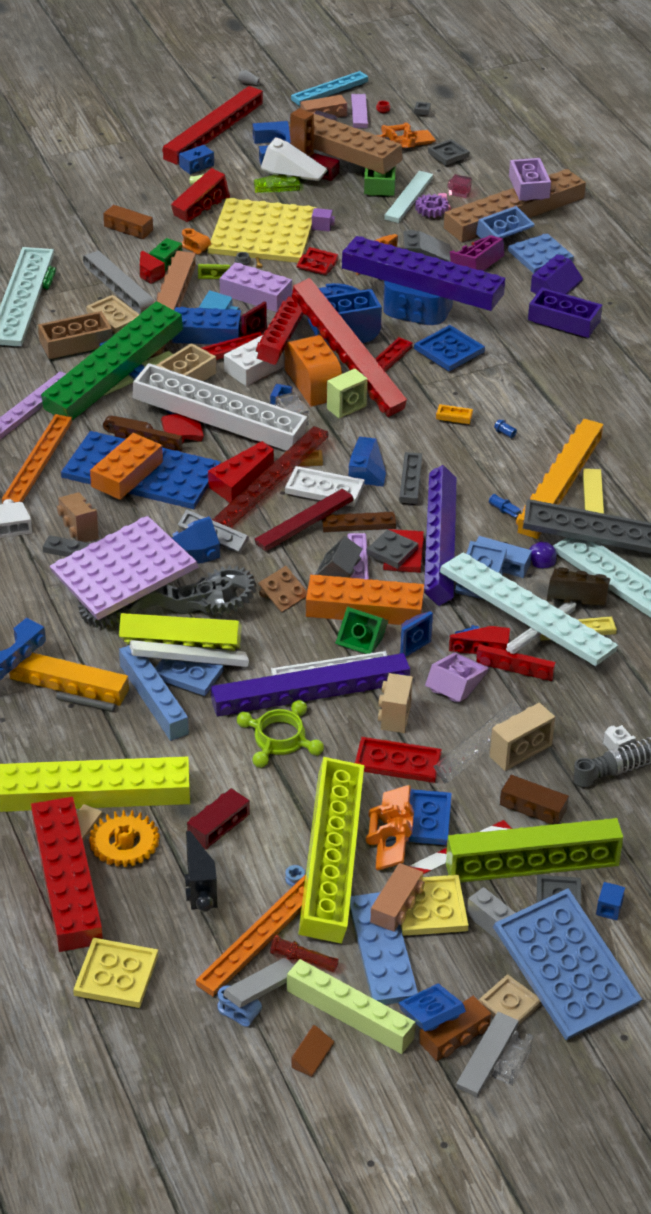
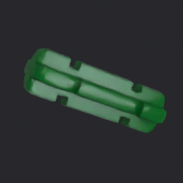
M52 266L48 267L42 282V288L46 290L50 288L56 273V268Z

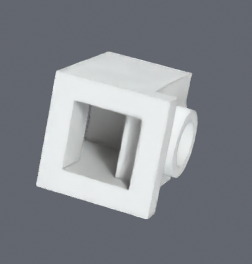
M622 725L619 727L610 726L604 734L603 743L609 750L614 748L618 750L619 747L629 746L630 743L635 744L636 737L634 735L631 736Z

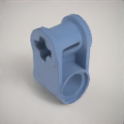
M223 986L218 991L219 1002L217 1007L219 1013L233 1019L242 1026L248 1027L262 1009L260 1001L256 999L239 1008L223 996L225 989L230 987Z

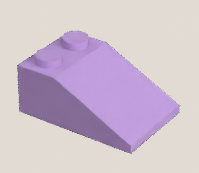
M454 652L432 664L425 686L431 688V691L434 693H442L448 696V699L451 701L461 702L471 694L486 675L489 667Z

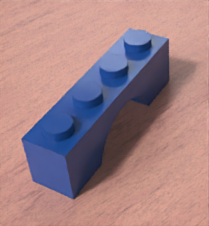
M26 617L13 628L15 643L8 649L0 651V680L46 642L44 626Z

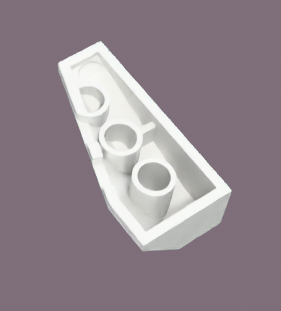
M275 138L267 147L261 165V170L272 175L285 174L287 177H292L293 175L300 176L301 179L319 181L327 172V169L290 143L279 138Z

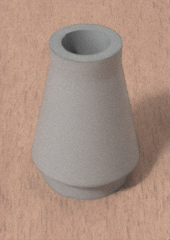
M241 70L238 81L242 84L258 86L260 77L247 70Z

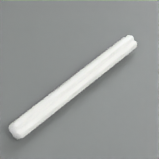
M570 600V603H565L558 609L569 615L575 610L576 603ZM529 628L507 644V652L511 654L516 653L541 635V633L533 628Z

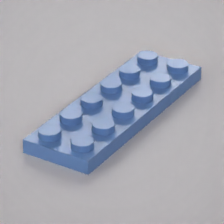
M381 892L351 896L349 910L371 998L387 1005L398 1003L417 994L418 991L400 924L395 932L370 923L371 907Z

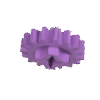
M422 195V198L418 197V200H416L415 210L418 211V214L422 213V216L428 215L429 218L431 216L436 218L437 216L441 217L442 214L448 211L449 204L446 198H442V195Z

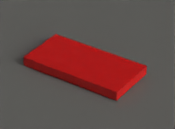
M361 737L355 763L364 765V772L435 783L442 749Z

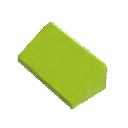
M198 264V279H220L230 268V265Z

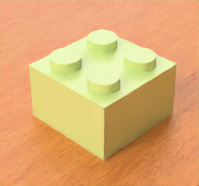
M356 369L327 381V409L338 418H342L367 406V378Z

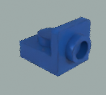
M276 384L270 395V404L279 407L280 404H283V401L291 402L293 399V387Z

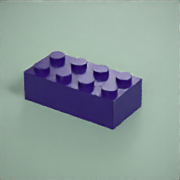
M541 288L529 303L528 320L589 338L601 321L603 305Z

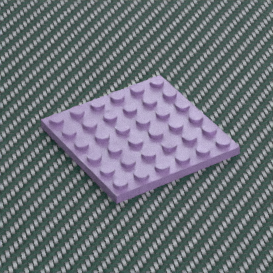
M148 516L140 518L131 525L124 526L121 530L109 534L105 538L93 542L84 549L75 551L72 555L50 565L53 574L97 620L199 568L197 561Z

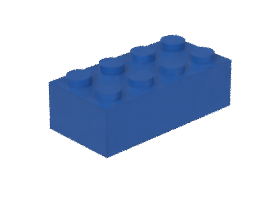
M175 307V311L182 314L183 330L172 338V343L213 345L240 337L241 310Z

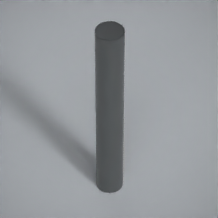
M59 691L56 695L58 700L114 712L116 707L113 703Z

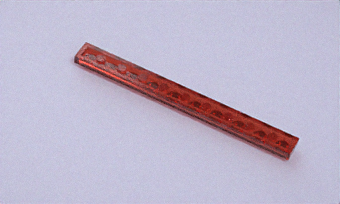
M313 426L212 520L229 528L235 525L329 437L328 431Z

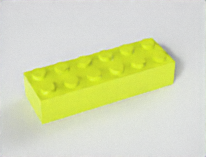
M121 613L119 637L127 645H130V641L133 640L193 647L202 646L203 648L212 649L219 647L223 650L235 651V649H240L242 625L236 620Z

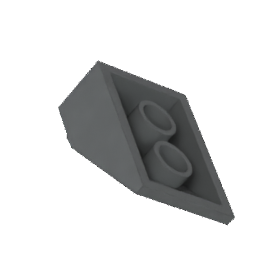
M409 230L403 232V249L436 257L447 262L450 261V244L421 231Z

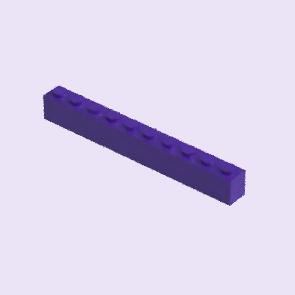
M444 465L434 468L429 473L424 593L438 606L452 599L454 595V580L440 572L443 564L455 558L457 477Z
M404 653L214 685L211 686V701L216 717L293 704L297 700L310 701L382 688L383 681H387L389 673L410 676V667Z

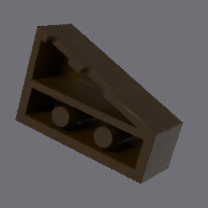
M564 567L555 568L549 581L547 601L552 602L553 598L564 599V603H570L572 599L580 600L582 604L606 605L611 578H607L603 574L590 575L586 571L573 572Z

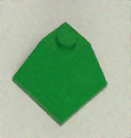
M347 607L335 644L365 654L374 653L383 639L389 620Z

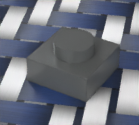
M416 102L414 114L421 116L429 115L431 103Z

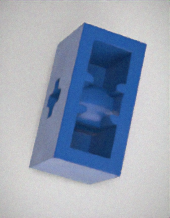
M205 145L180 153V168L188 174H192L214 166V152Z

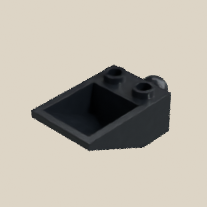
M186 831L188 873H185V885L189 887L185 888L186 901H191V910L199 909L202 912H207L212 908H218L215 861L191 831Z

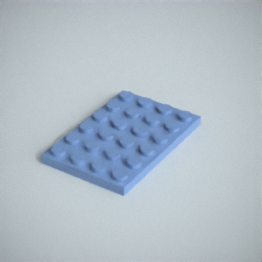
M569 888L494 923V930L565 1040L612 1018L642 1001V998Z

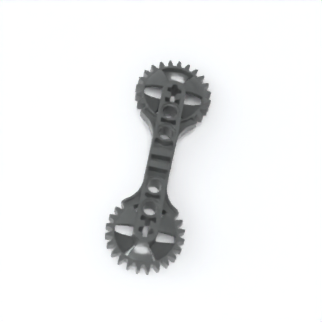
M229 565L227 569H224L222 566L220 571L214 569L213 574L208 572V577H201L195 584L178 588L166 584L99 620L80 601L78 608L84 622H88L89 626L94 624L96 628L100 625L105 628L107 624L113 627L115 622L119 625L121 613L135 614L140 609L157 605L180 614L198 610L207 614L212 611L213 615L217 612L222 615L224 611L230 614L231 610L237 612V607L244 608L243 603H250L249 598H254L253 593H256L257 585L250 570L246 571L245 567L239 570L238 566L232 569L231 565ZM242 588L245 591L237 597L236 590Z

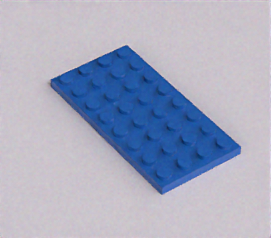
M90 431L61 471V478L91 485L90 469L125 439ZM162 447L163 462L128 494L195 509L208 488V470L221 464V461Z

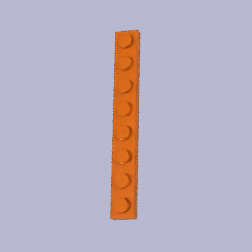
M55 414L2 497V504L7 499L13 500L14 503L24 501L71 426L72 417Z
M306 874L196 979V986L214 997L220 988L225 986L301 912Z

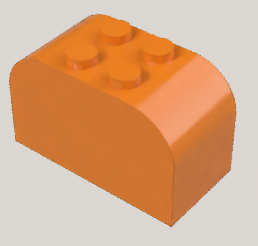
M320 335L285 344L284 369L310 407L327 403V381L342 374L340 363L335 354Z

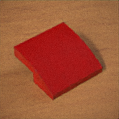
M309 247L306 254H302L296 268L327 275L337 263L339 256L335 253Z
M180 414L167 415L161 418L164 432L181 435L182 444L184 439L202 441L203 432L200 421Z

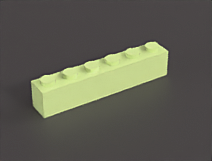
M299 959L287 973L288 992L400 1054H403L414 1040L415 1021Z

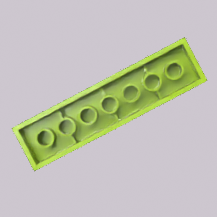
M613 818L448 835L446 868L448 875H459L460 883L614 867L619 866L623 834L618 819Z

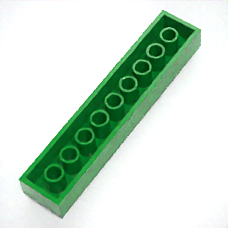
M158 301L153 303L41 394L43 409L53 415L72 417L73 421L135 368L183 330L182 314Z

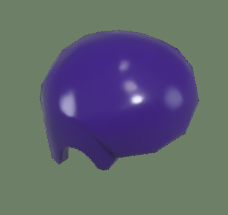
M537 542L529 548V550H532L531 560L534 567L549 568L555 565L557 561L556 549L548 542Z

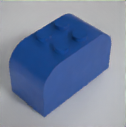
M384 281L383 311L392 318L425 325H437L446 320L452 309L453 300Z
M372 289L325 296L362 343L373 340L381 330L382 306ZM308 317L309 325L311 326L315 336H321L320 331L317 329V327H314L312 325L311 320ZM324 339L325 342L327 343V345L330 347V344L328 343V341H327L326 339Z

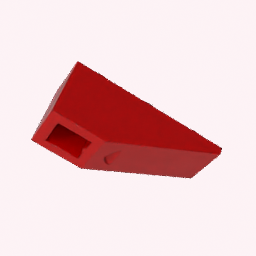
M488 626L452 634L449 639V651L477 654L479 644L506 650L509 643L510 628Z

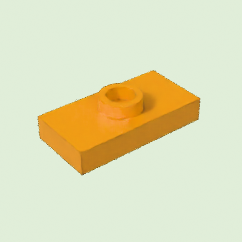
M439 404L436 419L470 424L473 409Z

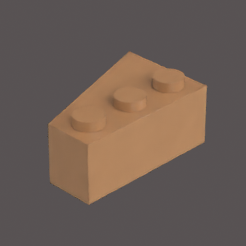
M79 492L59 497L57 512L59 516L63 517L65 527L69 528L71 538L82 542L99 539L97 510L91 509V504H86V499Z

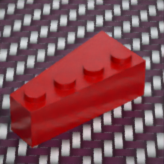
M213 168L208 170L171 203L173 215L188 222L199 216L203 210L207 211L211 209L212 205L221 203L222 199L230 198L225 174Z
M261 441L208 470V487L230 504H233L237 496H242L248 486L252 487L257 478L264 476L274 466V449Z

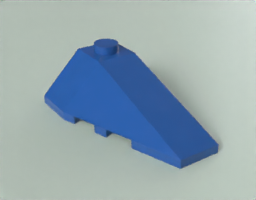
M359 436L351 455L348 477L363 479L365 485L384 487L386 470L377 439Z
M210 516L193 521L187 525L188 528L180 533L177 531L172 534V539L195 559L197 564L220 558V543Z

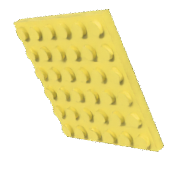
M226 198L211 238V245L208 246V253L236 256L239 252H246L250 258L259 257V259L298 263L305 252L312 228L313 210L317 207Z

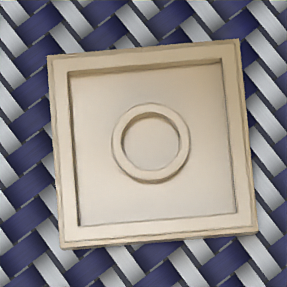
M508 974L479 999L491 1012V1016L495 1017L497 1012H501L519 1020V1025L542 1005L537 995Z

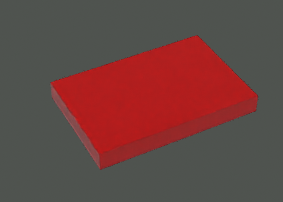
M388 529L417 542L418 549L398 569L384 563L383 570L421 573L424 531Z

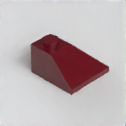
M264 301L241 315L242 337L258 332L263 333L267 330V302Z

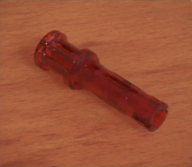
M279 935L274 937L270 948V954L274 955L277 953L287 957L290 961L301 959L308 964L335 973L339 962L337 958L304 948L297 941L290 942L281 939Z

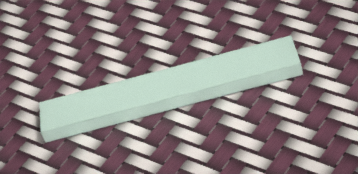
M418 171L387 211L385 220L399 223L431 182L433 174Z

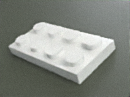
M296 466L285 487V493L323 500L343 488L352 494L354 501L346 506L355 507L364 487V480Z

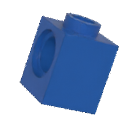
M604 882L598 899L596 915L618 920L624 899L625 887Z

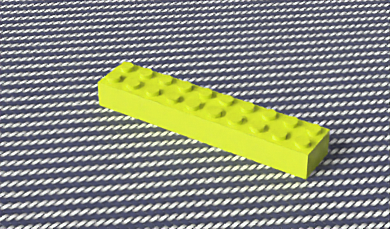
M163 757L0 764V812L31 811V803L72 796L76 809H80L83 804L93 808L190 804L189 758Z
M323 757L317 780L298 935L342 944L348 926L364 765Z

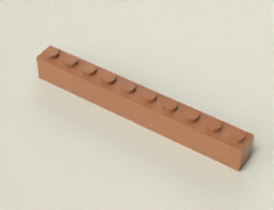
M176 252L175 257H172L171 266L168 267V274H165L164 283L161 284V292L157 294V301L174 311L175 307H181L194 273L196 253ZM166 344L150 357L162 354Z

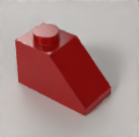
M141 251L139 263L140 278L152 284L165 277V263L145 251Z

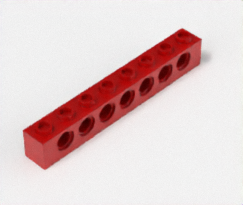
M288 296L287 300L282 302L278 312L272 318L271 324L265 330L264 336L258 342L255 351L258 352L256 359L276 365L285 349V344L290 341L304 314L301 307L293 301L292 297Z

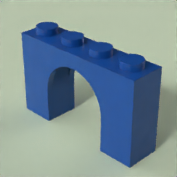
M287 121L252 123L255 144L271 143L275 138L290 143ZM269 145L259 146L260 165H262Z

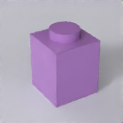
M314 208L311 230L330 231L331 226H334L335 216H332L333 210Z

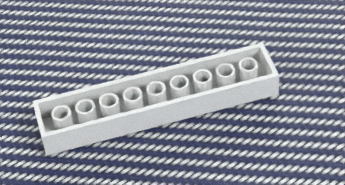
M150 363L147 364L133 382V398L253 440L263 441L268 445L285 451H293L305 434L307 416Z

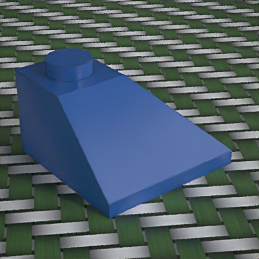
M431 611L416 615L402 624L400 653H404L405 657L431 642L433 613Z

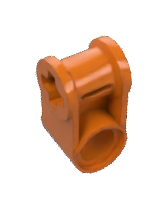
M191 228L182 230L183 248L200 254L211 245V240L208 236Z

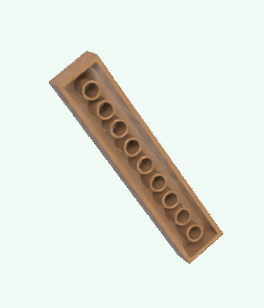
M564 169L548 175L551 181L550 198L519 201L515 189L512 188L445 212L444 229L460 242H465L478 237L476 231L478 221L481 218L517 206L528 218L583 199L586 182L570 170Z

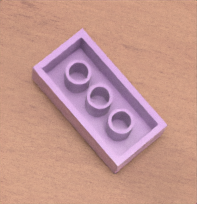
M235 262L220 277V294L256 306L265 301L267 302V309L277 312L282 302L286 301L288 296L291 297L292 279Z

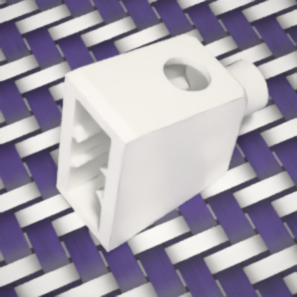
M11 499L5 500L0 505V538L31 534V518L22 502L14 503Z

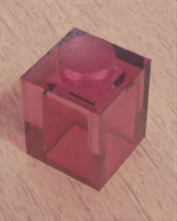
M454 174L452 179L448 181L449 195L467 198L471 192L472 178Z

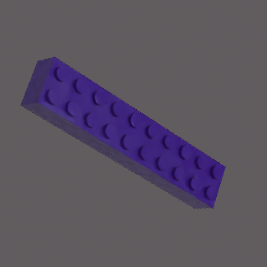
M356 236L342 251V269L492 311L505 292L506 278L497 274L472 269L468 266L458 265L450 261L447 262L436 257L415 253L361 236Z

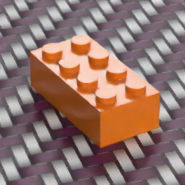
M132 433L90 469L91 487L121 500L163 462L162 445Z

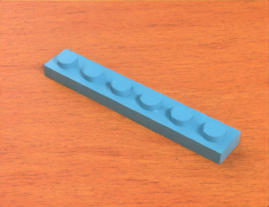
M358 71L292 94L291 100L301 106V101L328 97L340 91L368 82V76Z

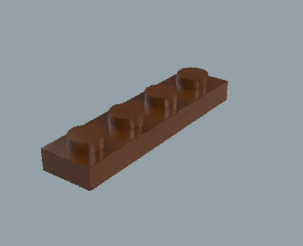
M116 421L114 424L115 437L126 439L132 433H135L161 444L163 448L182 451L181 435Z
M394 512L330 514L321 519L323 533L396 529Z

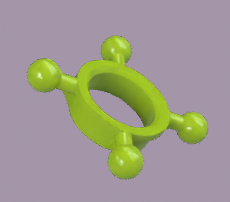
M295 701L291 706L292 711L285 709L271 710L256 720L248 712H241L237 716V724L240 727L247 728L251 726L256 728L255 741L262 749V751L256 752L253 755L252 762L256 767H265L269 761V754H290L301 746L307 748L310 754L314 756L323 753L324 744L320 740L309 741L305 738V729L299 717L307 712V705L304 701ZM275 722L289 723L298 731L293 737L284 740L272 739L263 734L264 728Z

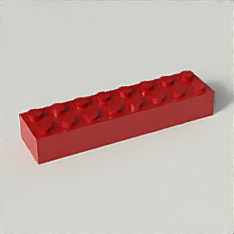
M73 796L31 803L32 820L58 950L63 952L90 947L93 938L103 939L102 926Z

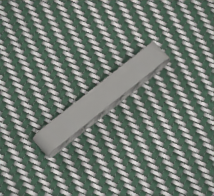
M100 251L83 256L85 267L138 314H141L154 303L153 298Z

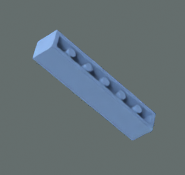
M130 645L120 648L121 668L169 740L172 741L188 735V716L147 657L133 656Z

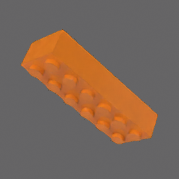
M310 574L306 596V617L343 620L347 607L387 619L389 620L388 624L402 625L406 620L422 614L424 584Z

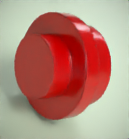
M379 101L376 105V110L380 113H387L390 110L389 102Z

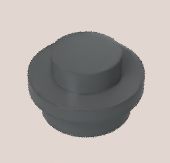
M239 252L235 257V262L247 265L251 262V258L248 253Z

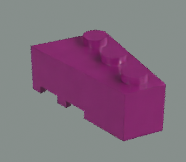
M490 235L475 241L474 245L467 247V245L463 246L462 250L458 252L450 251V262L484 271L504 256L503 238Z

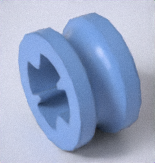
M298 865L288 867L285 872L286 883L293 887L305 875L304 869Z

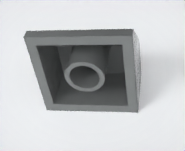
M344 536L326 552L315 575L350 578L355 571L353 567L361 559L359 555L362 548Z

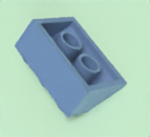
M517 206L479 219L476 234L481 239L490 235L504 238L534 227L535 224Z

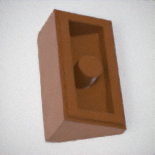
M313 1025L293 1054L291 1068L312 1077L332 1048L334 1041L320 1028Z

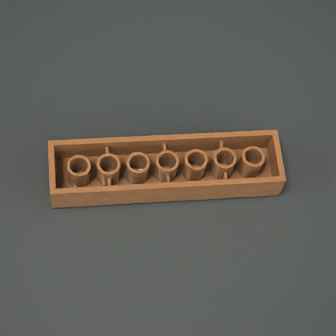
M314 114L315 150L382 174L387 173L403 160L402 144Z

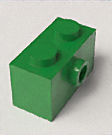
M166 238L151 250L149 254L165 263L166 272L168 267L171 266L172 257H175L176 252L183 251L182 243Z

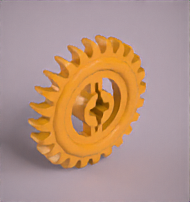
M125 810L122 811L121 817L114 811V819H111L106 814V822H103L100 818L99 826L94 824V830L90 831L89 843L91 844V850L94 851V855L99 857L100 861L104 862L107 860L108 865L115 863L116 867H119L120 864H123V867H127L128 864L135 866L136 862L143 863V858L149 859L151 857L150 854H154L159 846L160 835L158 827L155 826L153 820L150 824L148 816L142 820L141 812L134 818L133 810L129 817L126 816ZM115 834V842L111 845L109 840ZM139 836L140 842L133 847L134 838Z

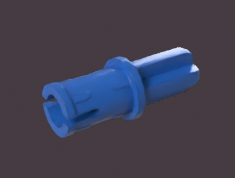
M496 494L489 498V504L500 509V512L507 513L514 518L521 514V509L511 504L510 500H504Z

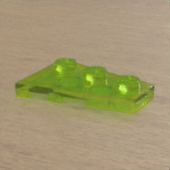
M279 174L253 180L255 193L300 191L298 176L292 175V177H287L285 174Z

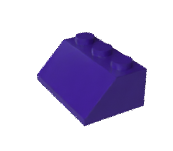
M556 254L532 275L530 292L537 294L541 288H546L568 294L583 281V277L571 259Z

